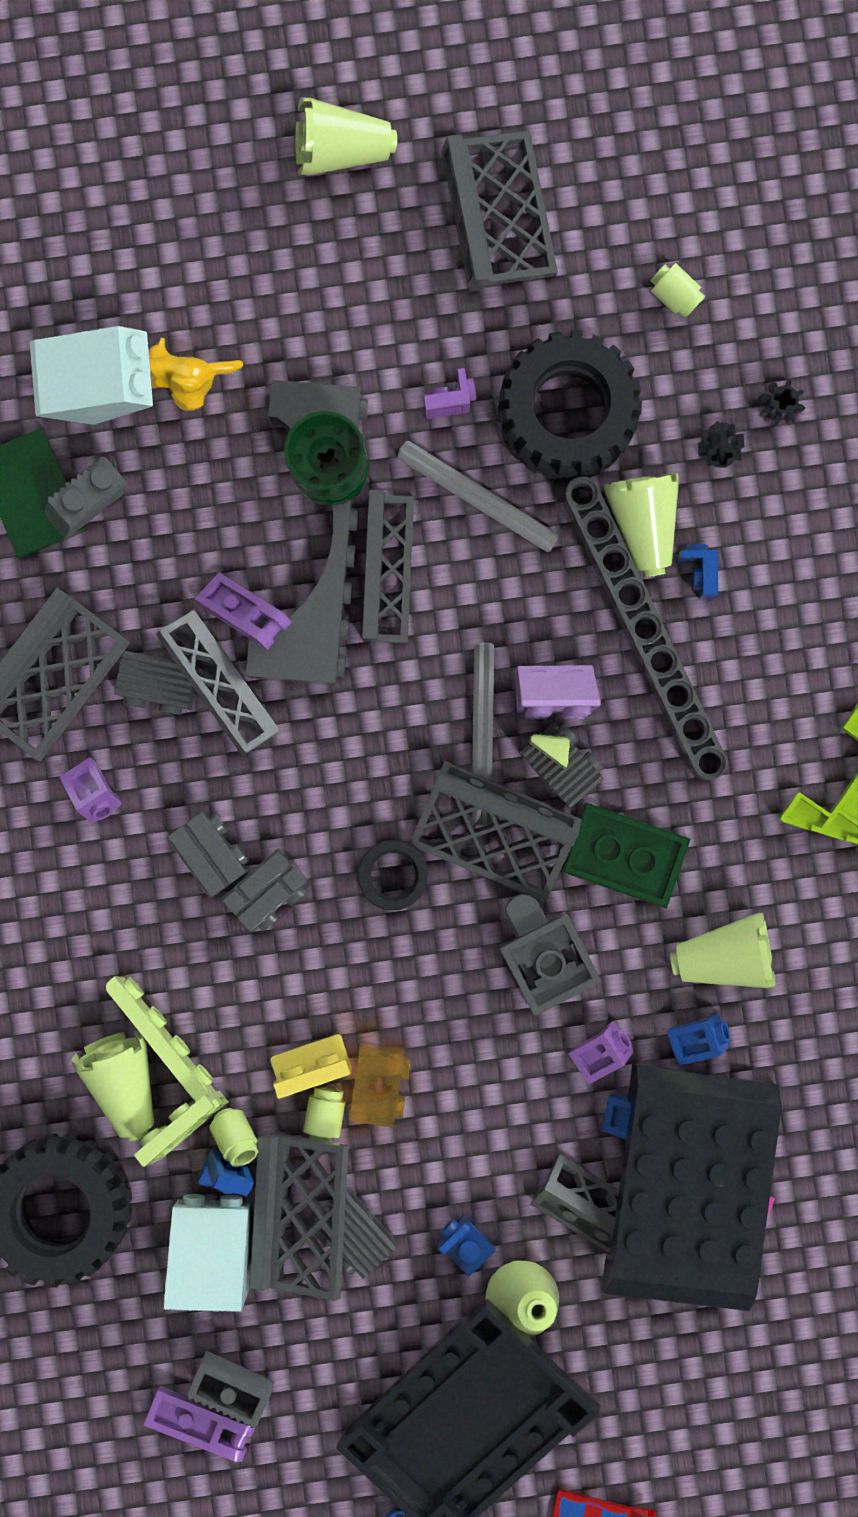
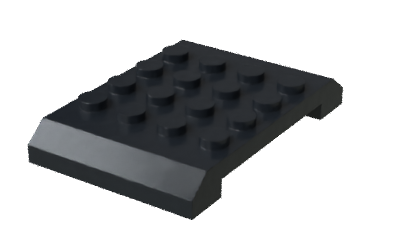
M632 1063L627 1101L631 1102L612 1247L611 1253L606 1252L601 1291L609 1295L750 1311L758 1292L782 1103L779 1085Z
M487 1299L478 1303L368 1407L340 1438L336 1449L408 1517H478L569 1434L574 1437L600 1414L601 1405Z

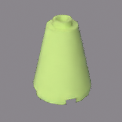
M310 97L300 98L297 111L305 112L304 120L296 121V164L302 165L298 170L299 175L308 176L387 161L390 153L396 152L397 131L391 130L390 122Z
M678 473L661 474L662 477L657 478L651 476L640 477L604 485L605 495L623 541L637 570L643 571V577L665 574V567L672 565L679 485Z
M763 913L750 915L677 944L676 952L670 953L673 974L680 975L682 982L758 988L776 987L775 974L771 969V948Z
M133 1031L135 1034L134 1038L126 1039L124 1032L104 1037L85 1046L86 1054L80 1059L77 1053L72 1057L74 1069L118 1136L128 1138L129 1141L145 1137L149 1133V1129L154 1125L146 1039L139 1031Z
M512 1261L501 1266L490 1277L485 1300L489 1299L518 1329L528 1337H532L551 1326L558 1311L559 1292L555 1280L545 1268L530 1261Z

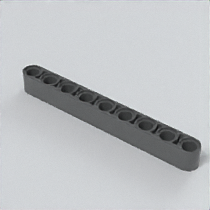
M588 477L575 478L568 484L563 497L564 507L689 771L699 780L718 779L727 769L726 755L596 483ZM578 488L586 490L590 494V502L585 505L575 503L571 497V492ZM594 521L602 523L606 529V536L599 539L590 536L587 525ZM610 554L619 557L622 563L621 570L617 572L607 570L603 564V557ZM625 587L633 589L638 597L637 603L631 606L623 604L619 598L620 589ZM638 621H647L651 624L653 635L650 639L638 637L635 632V624ZM654 654L666 656L669 662L667 672L658 673L652 668L651 658ZM670 687H678L683 691L685 699L680 707L669 703L667 692ZM688 720H693L700 726V735L695 741L689 740L683 733V725ZM705 753L712 755L716 760V768L711 774L702 772L699 767V759Z

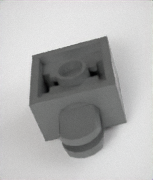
M516 895L508 901L505 906V917L515 937L498 946L534 1016L602 982L567 913L562 912L547 920L538 901L530 895ZM572 944L574 945L577 951L576 953H574L571 947ZM522 970H523V972H524V974H525V976H526L525 979L523 978V976H522V974H521V972H520V971H522Z

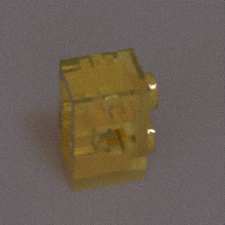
M361 1041L349 1121L394 1128L395 1117L403 1118L406 1096L399 1095L400 1081H408L411 1059L404 1058L405 1048ZM378 1076L386 1077V1084L392 1085L391 1087H385L384 1093H377L376 1085L371 1084V1082H377Z

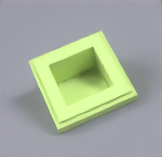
M538 734L530 737L529 743L562 768H567L570 745L568 738Z

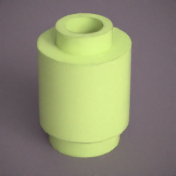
M676 263L671 269L665 264L650 280L655 285L650 292L675 315L679 313L684 318L705 298V295L699 291L701 286Z
M314 1087L313 1095H309L303 1128L304 1133L310 1134L309 1139L331 1142L332 1138H340L346 1101L342 1100L343 1091L328 1087Z
M232 1108L218 1112L214 1116L209 1129L224 1160L229 1161L233 1167H240L250 1163L257 1157L259 1152L257 1149L258 1140L242 1110H234Z

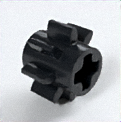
M789 379L780 387H778L776 382L772 381L768 385L771 395L762 393L758 397V401L765 404L764 410L759 416L770 418L772 420V427H775L783 420H785L787 425L791 426L795 422L793 413L801 414L805 410V406L799 404V397L804 391H796L792 388L791 380ZM779 397L784 399L783 403L786 406L784 410L779 409V402L777 401Z
M717 421L708 430H701L698 455L707 456V466L709 467L713 465L719 468H727L735 460H741V449L745 447L744 434H736L734 423L730 425Z

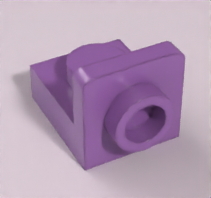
M465 368L457 369L459 390L452 391L451 387H441L431 390V395H424L426 419L470 413V401L476 400V392L473 378L466 379Z
M91 757L59 777L75 809L90 823L107 818L112 814L113 810L122 805L121 800L111 791L97 763Z
M611 1022L606 1025L602 1032L573 1047L568 1054L589 1085L624 1066L633 1054V1049L628 1035L619 1029L615 1022Z

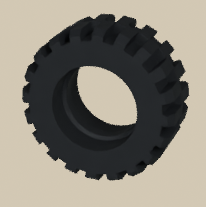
M571 330L568 337H562L560 331L550 333L546 341L542 342L538 338L529 343L528 350L525 352L520 351L513 359L511 368H507L499 395L498 423H501V435L504 442L509 443L511 446V454L517 461L520 459L524 460L527 463L526 468L533 473H536L537 470L546 473L545 478L556 480L557 476L566 477L567 481H572L584 475L588 478L598 475L604 467L609 468L613 465L618 457L624 453L633 438L642 412V401L639 400V395L642 391L640 382L637 379L634 380L632 376L635 369L630 361L623 362L619 358L621 350L614 344L609 349L602 345L604 338L593 334L591 340L582 338V331ZM560 376H573L591 384L601 396L604 405L603 417L599 426L591 434L576 439L558 437L547 431L537 420L534 411L535 396L545 382Z
M57 1133L48 1134L42 1139L37 1140L35 1138L25 1143L0 1164V1259L2 1258L8 1264L5 1271L14 1277L20 1272L25 1275L24 1283L35 1286L39 1280L45 1281L44 1285L46 1288H57L63 1281L68 1286L79 1283L85 1275L90 1277L109 1260L122 1242L132 1215V1209L129 1208V1202L132 1200L131 1187H125L124 1180L127 1178L123 1167L117 1169L112 1163L116 1157L109 1150L105 1154L97 1149L98 1142L90 1138L83 1142L79 1140V1135L71 1133L64 1137H59ZM44 1176H58L71 1181L80 1188L90 1208V1223L80 1237L72 1241H55L44 1237L35 1230L25 1210V1195L33 1182Z

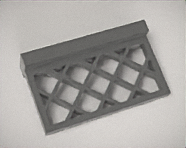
M530 131L463 139L462 134L447 136L441 149L469 292L483 290L485 286L556 276L558 270ZM522 143L524 159L519 165L502 154L506 145ZM481 148L492 156L484 170L471 161L470 149ZM496 160L514 172L505 185L487 173ZM525 164H526V167H527V171H525V170L523 169V166H524ZM474 174L478 176L476 182L474 179ZM517 175L530 184L532 193L526 201L509 189ZM482 180L500 192L491 206L477 195L476 188ZM503 195L521 208L512 221L494 209ZM532 199L534 202V207L529 204ZM480 209L486 212L483 217L481 215ZM524 211L537 219L539 228L534 236H531L515 224ZM489 215L507 228L498 241L485 233L483 224ZM510 231L528 243L519 257L501 244ZM539 234L541 237V242L537 240ZM488 245L493 248L490 253L488 250ZM531 246L544 255L546 267L533 268L522 260ZM496 251L514 263L509 272L493 274L490 259ZM517 266L522 269L520 271H514Z
M57 587L0 662V715L9 705L17 704L18 722L4 724L0 720V732L35 760L41 762L131 642ZM79 612L85 617L86 633L70 635L69 624ZM94 624L101 630L94 631ZM110 636L116 640V643L107 654L96 656L95 638ZM87 640L88 658L72 661L71 643ZM62 645L64 662L47 665V653L53 646ZM89 665L90 677L85 684L74 686L72 668ZM64 670L66 688L49 691L48 673ZM40 674L41 692L25 695L24 683L30 676ZM66 695L67 708L62 714L51 716L50 698ZM42 699L43 718L27 720L26 702ZM44 725V738L34 748L28 742L27 728ZM19 729V735L13 730Z
M444 761L410 845L546 902L566 857L577 839L582 819ZM439 792L454 797L459 809L442 814L436 802ZM479 809L489 812L493 823L476 829L469 813ZM431 811H433L435 817L428 819ZM462 815L469 832L452 837L445 821ZM439 824L445 840L433 843L422 838L421 835L424 828ZM512 824L522 826L528 838L510 843L504 827ZM497 830L504 846L486 851L480 835ZM473 838L480 854L472 857L460 854L456 844ZM550 838L563 844L558 854L544 858L538 842ZM532 845L538 860L520 866L514 850ZM507 853L514 868L504 872L494 869L490 858ZM554 863L553 868L550 871L548 865ZM542 868L547 879L543 889L528 883L524 873Z
M275 1132L258 1137L259 1152L257 1153L251 1289L264 1291L272 1288L332 1301L341 1298L349 1145L292 1137L291 1133ZM290 1146L298 1147L307 1160L297 1170L290 1162ZM325 1152L336 1153L335 1170L330 1175L327 1174L318 1161ZM310 1166L322 1181L312 1192L301 1177ZM293 1182L305 1198L295 1208L288 1199V1187ZM325 1188L333 1197V1209L328 1213L325 1212L316 1199ZM308 1204L320 1220L310 1230L299 1215ZM290 1221L294 1223L302 1235V1238L293 1246L286 1237V1225ZM323 1226L331 1236V1247L326 1252H324L313 1236ZM306 1242L318 1258L309 1268H307L296 1252ZM288 1259L291 1260L300 1273V1276L295 1281L283 1280L284 1263ZM321 1264L329 1274V1289L320 1287L311 1274Z

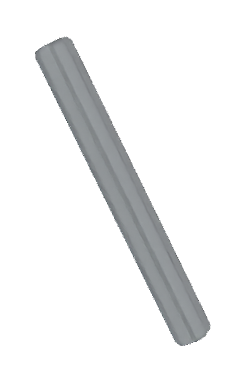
M406 441L401 446L398 458L402 462L544 551L550 552L559 538L556 532L414 443Z
M476 643L474 646L472 773L492 781L494 645L492 643ZM482 809L471 812L474 825L486 826L491 824L489 812Z

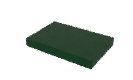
M43 428L0 445V518L19 559L66 540L44 516L48 497H53L54 492L58 493L60 488H64L67 481ZM86 525L80 528L69 538L87 531Z
M585 802L580 815L582 821L579 834L566 857L561 872L667 909L691 839Z

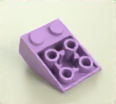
M593 665L518 666L516 668V713H525V720H545L552 713H562V719H584L587 715H591V711L600 706V696Z

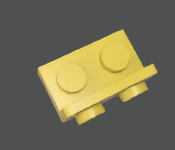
M335 1034L274 1055L270 1060L276 1076V1081L273 1085L278 1099L350 1075L352 1070L340 1034Z

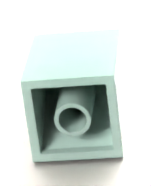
M115 326L30 341L36 416L95 425L153 406L147 332Z
M187 1194L183 1196V1200L178 1199L172 1207L164 1309L242 1311L249 1293L252 1201H243V1197L238 1195L221 1196L220 1201L205 1200V1195Z

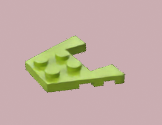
M858 703L840 728L857 741ZM858 771L830 812L824 810L802 793L796 792L778 817V820L782 823L858 845Z

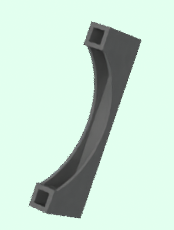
M272 380L269 419L272 425H281L288 432L303 417L320 411L340 413L354 422L358 430L360 421H367L368 399H362L361 387ZM332 458L329 463L324 461L322 463L325 470L330 465L337 466L335 458ZM353 499L345 504L332 506L333 537L325 569L306 601L289 617L292 622L291 625L284 632L281 630L273 638L274 644L268 651L263 650L254 641L249 639L246 676L249 679L337 686L338 677H345L346 656L340 655L341 641H348L349 619L343 618L344 604H351L353 585L352 582H346L347 567L354 568L356 546L349 545L350 531H357L359 509L353 508Z

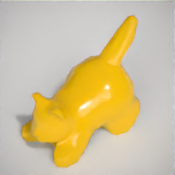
M163 337L148 350L151 388H169L175 405L184 411H193L204 405L205 395L212 387L216 375L230 374L243 367V362L240 360L207 363L195 357L171 355L165 348V339Z

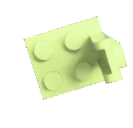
M114 976L106 984L107 992L194 1099L189 1104L184 1103L168 1117L172 1121L170 1125H164L160 1129L157 1127L140 1140L139 1143L143 1148L134 1156L145 1167L163 1159L229 1101L220 1090L215 1091L210 1085L214 1080L209 1072L200 1064L195 1066L187 1056L190 1050L184 1041L177 1035L172 1037L165 1029L164 1025L167 1024L164 1016L154 1006L149 1009L141 999L144 993L139 985L130 977L126 980L125 977Z

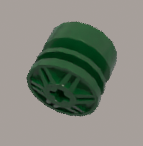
M330 411L310 413L295 423L287 435L284 453L286 465L302 495L314 503L326 506L345 504L356 497L367 483L370 465L363 436L355 423L340 413ZM332 458H335L337 466L330 465L325 470L322 464L323 461L329 463Z

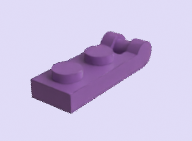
M218 573L195 598L201 608L254 641L265 651H268L274 644L273 638L280 630L284 632L292 623L279 609L221 573ZM264 619H267L268 622L260 629L258 626Z
M159 1386L144 1426L235 1462L243 1461L247 1451L245 1447L246 1440L253 1435L256 1428H251L250 1423L244 1425L243 1420L237 1422L236 1417L230 1419L229 1414L223 1416L222 1411L216 1412L215 1408L209 1409L208 1404L202 1406L201 1402L195 1403L194 1399L189 1400L187 1396L163 1386ZM223 1429L233 1432L231 1440L220 1438Z

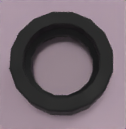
M386 840L374 845L363 856L358 867V884L363 895L372 905L384 910H402L413 905L423 895L428 883V867L423 855L414 846L401 840ZM388 853H398L405 856L412 863L415 870V880L412 887L405 894L398 897H388L381 894L374 887L371 880V870L374 863L381 856Z

